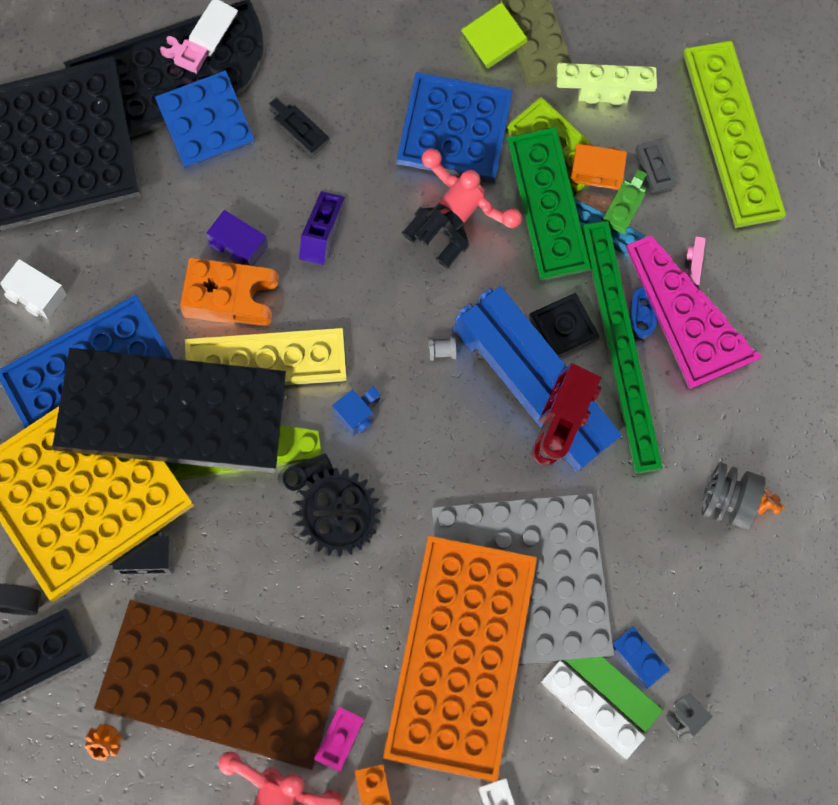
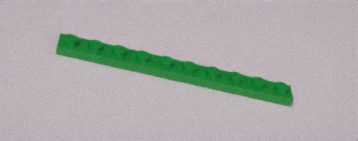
M609 222L585 224L582 227V232L591 266L634 473L641 474L659 471L663 468Z

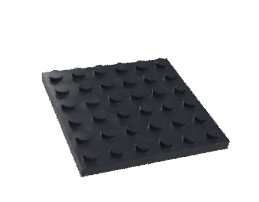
M114 56L0 85V231L142 196L119 70Z

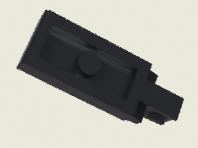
M277 97L269 103V110L275 115L273 119L277 125L311 157L330 142L329 136L296 105L292 106L289 104L286 107Z

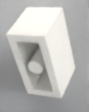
M18 259L0 283L5 291L4 296L15 304L18 302L26 305L25 309L36 317L42 315L47 319L50 318L67 295L62 285Z

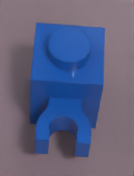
M373 386L360 398L352 389L332 405L333 414L352 436H355L358 432L363 434L373 425V411L370 407L381 400L379 397L381 394Z

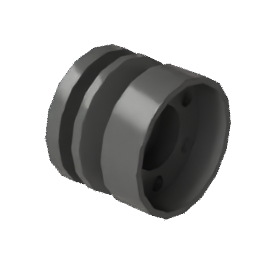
M719 462L712 475H710L704 490L702 516L710 518L715 510V520L721 521L728 511L730 512V525L748 530L753 524L760 507L766 478L762 475L746 471L741 480L738 481V468L732 466L726 476L727 464Z

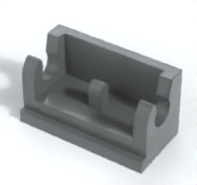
M689 693L674 704L677 710L676 716L680 723L675 722L673 717L669 715L666 716V720L680 735L678 738L683 742L694 737L713 716Z

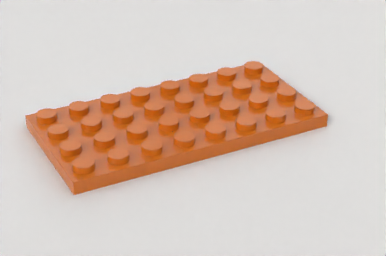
M428 536L383 759L497 782L537 557Z

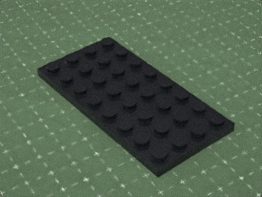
M69 348L52 445L53 451L276 473L286 371Z

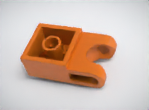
M189 258L180 303L183 316L185 318L231 324L237 322L268 326L272 322L273 317L271 309L266 305L254 302L252 298L260 290H273L276 288L279 282V274L270 268Z

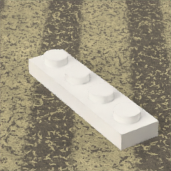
M561 661L542 680L541 684L624 759H628L646 738Z

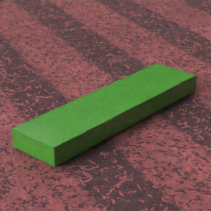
M603 657L564 661L644 733L663 712L658 705Z

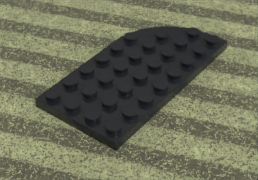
M242 0L229 5L238 10V13L218 43L215 51L211 56H207L197 74L176 65L174 57H164L160 48L161 46L167 49L173 47L167 43V36L176 38L181 45L185 39L189 41L190 34L203 14L65 61L64 65L66 68L112 56L115 57L130 135L134 137L166 125L155 100L156 96L223 71L227 72L236 96L242 93L252 82L261 65L264 50L262 28L251 0Z

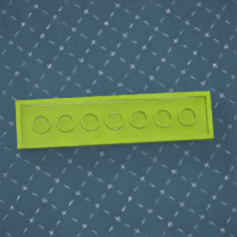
M732 40L685 48L683 55L735 228L784 219L786 212Z

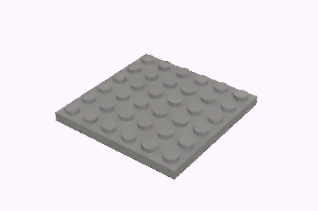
M592 494L431 508L434 537L537 557L518 666L614 656Z

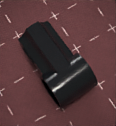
M324 453L293 466L283 468L279 472L278 483L285 490H300L304 487L303 483L305 481L313 483L312 475L317 474L322 479V470L327 469L331 476L333 466L327 454ZM290 471H294L298 475V481L294 486H290L286 482V475Z

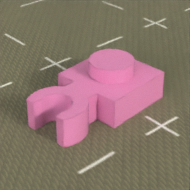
M167 36V43L173 47L167 49L161 46L162 55L167 58L174 57L176 65L197 74L208 56V49L186 39L181 45L176 38Z

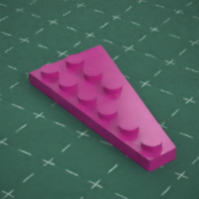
M651 235L626 246L627 252L689 389L762 358L757 351L751 348L742 334L738 333L731 326L728 319L701 289L699 290L690 281L691 278L680 270L672 261L671 256Z

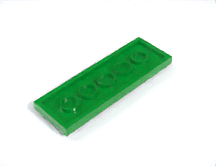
M553 127L507 137V144L540 281L590 271L591 266L557 128Z

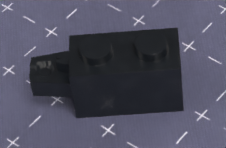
M155 532L108 564V566L112 567L116 575L172 574L173 541L170 536H166V533Z

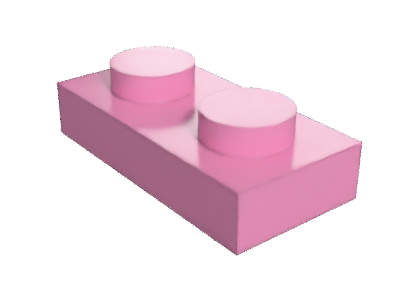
M695 237L693 246L688 245L686 260L690 261V268H685L684 270L691 278L690 281L697 288L700 283L706 238Z

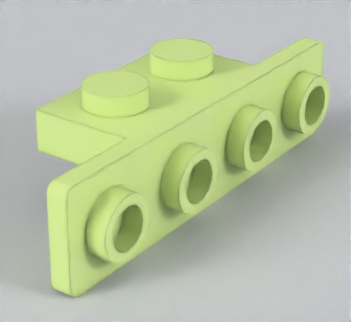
M558 63L557 87L579 88L578 101L621 104L628 102L631 91H656L657 71L656 67Z

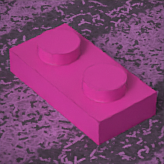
M338 707L314 760L341 772L365 719Z

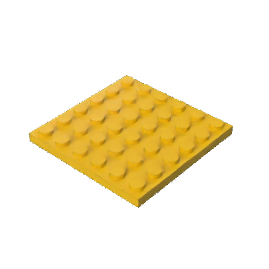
M59 407L0 445V523L51 602L56 601L194 507V504L165 462L53 451L52 445Z

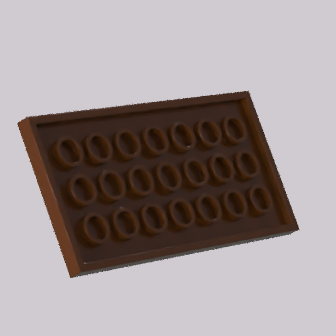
M130 600L94 709L313 771L314 758L319 750L344 658Z

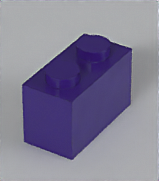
M223 210L206 232L209 247L219 254L223 252L228 255L234 264L254 266L268 248L266 235L226 210Z

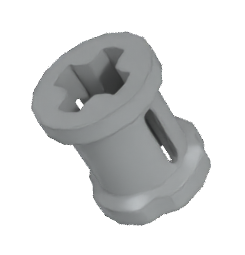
M450 336L449 339L438 340L429 337L430 361L441 357L456 359L455 336Z

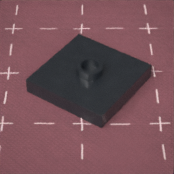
M576 292L533 311L529 315L536 330L558 357L564 356L600 338Z

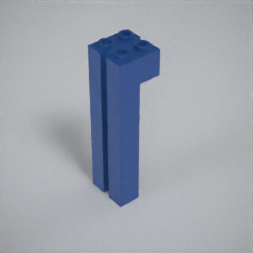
M502 286L495 290L489 288L479 296L475 306L470 303L459 312V315L455 318L456 324L452 330L471 353L476 349L480 352L541 428L543 423L538 420L559 374L566 368V365ZM591 401L587 409L591 411L585 426H580L568 453L564 456L575 471L582 469L622 436L597 403Z

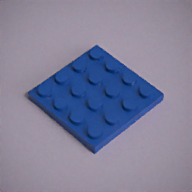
M416 72L399 146L397 164L432 170L423 164L422 155L427 149L434 148L441 153L442 161L440 164L449 174L461 176L466 170H473L479 174L481 180L495 182L513 90Z

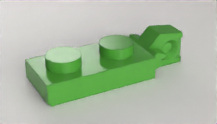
M638 169L632 181L626 179L622 183L602 222L608 221L610 228L625 234L646 194L647 188L643 187L642 184L647 173Z

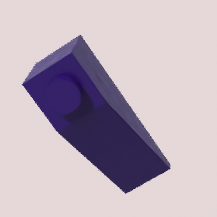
M320 192L301 235L300 260L320 265L325 264L345 202L344 196Z

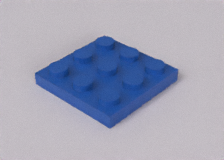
M226 71L155 97L184 169L249 145L255 141Z

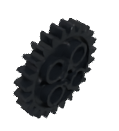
M333 468L331 476L327 469L322 470V479L317 474L312 475L313 484L305 481L303 485L307 490L297 491V494L302 499L293 502L295 506L300 507L299 511L292 513V516L300 518V521L296 522L294 527L303 528L298 536H308L309 538L305 545L310 546L315 543L314 552H320L324 548L325 556H330L333 550L336 557H341L343 550L346 555H352V546L357 551L362 550L360 541L366 544L370 543L371 541L367 534H376L377 531L371 526L372 524L380 523V520L374 518V514L381 512V509L374 508L373 504L379 501V498H371L370 496L375 489L370 488L366 490L365 486L368 480L365 479L358 482L359 473H354L349 477V469H344L340 475L338 468ZM347 491L353 493L355 501L351 506L346 504L344 500V495ZM320 492H324L328 496V504L325 507L318 503L317 496ZM316 510H360L359 514H344L340 516H315L313 514ZM349 518L354 520L356 524V529L353 533L348 532L345 527V523ZM322 519L326 520L330 526L326 534L321 533L318 528L319 522Z

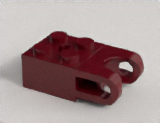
M573 363L559 374L538 420L543 425L531 452L533 459L538 464L549 466L568 453L581 425L585 426L589 419L591 411L587 409L591 401L595 402L601 392L602 387L598 385L602 377ZM540 449H541V452H542L545 456H547L548 458H544V457L541 455Z

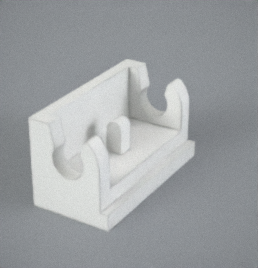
M212 0L190 34L189 41L207 48L208 56H211L234 17H236L238 10L220 0Z

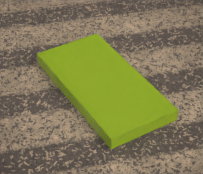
M540 97L506 126V131L511 136L556 127L570 181L576 144L592 143L543 97ZM570 182L572 193L575 196L588 186Z

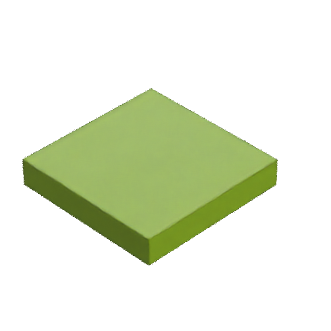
M502 2L461 29L463 35L487 69L528 42L527 37Z

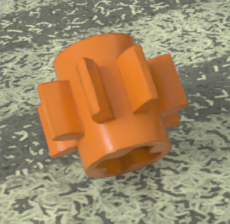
M99 724L97 729L90 728L85 737L87 742L84 747L88 749L89 755L94 759L107 760L110 754L116 757L121 747L119 743L122 736H119L118 730L114 726Z

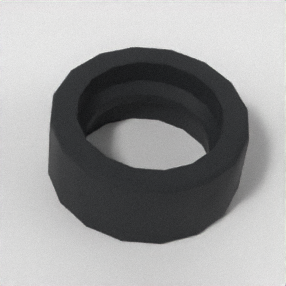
M0 584V613L14 615L38 614L41 592L39 590L20 585Z

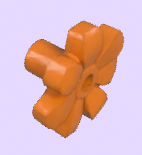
M764 489L762 501L758 509L760 515L768 509H772L778 515L785 507L780 503L781 499L777 494L772 495L769 489Z

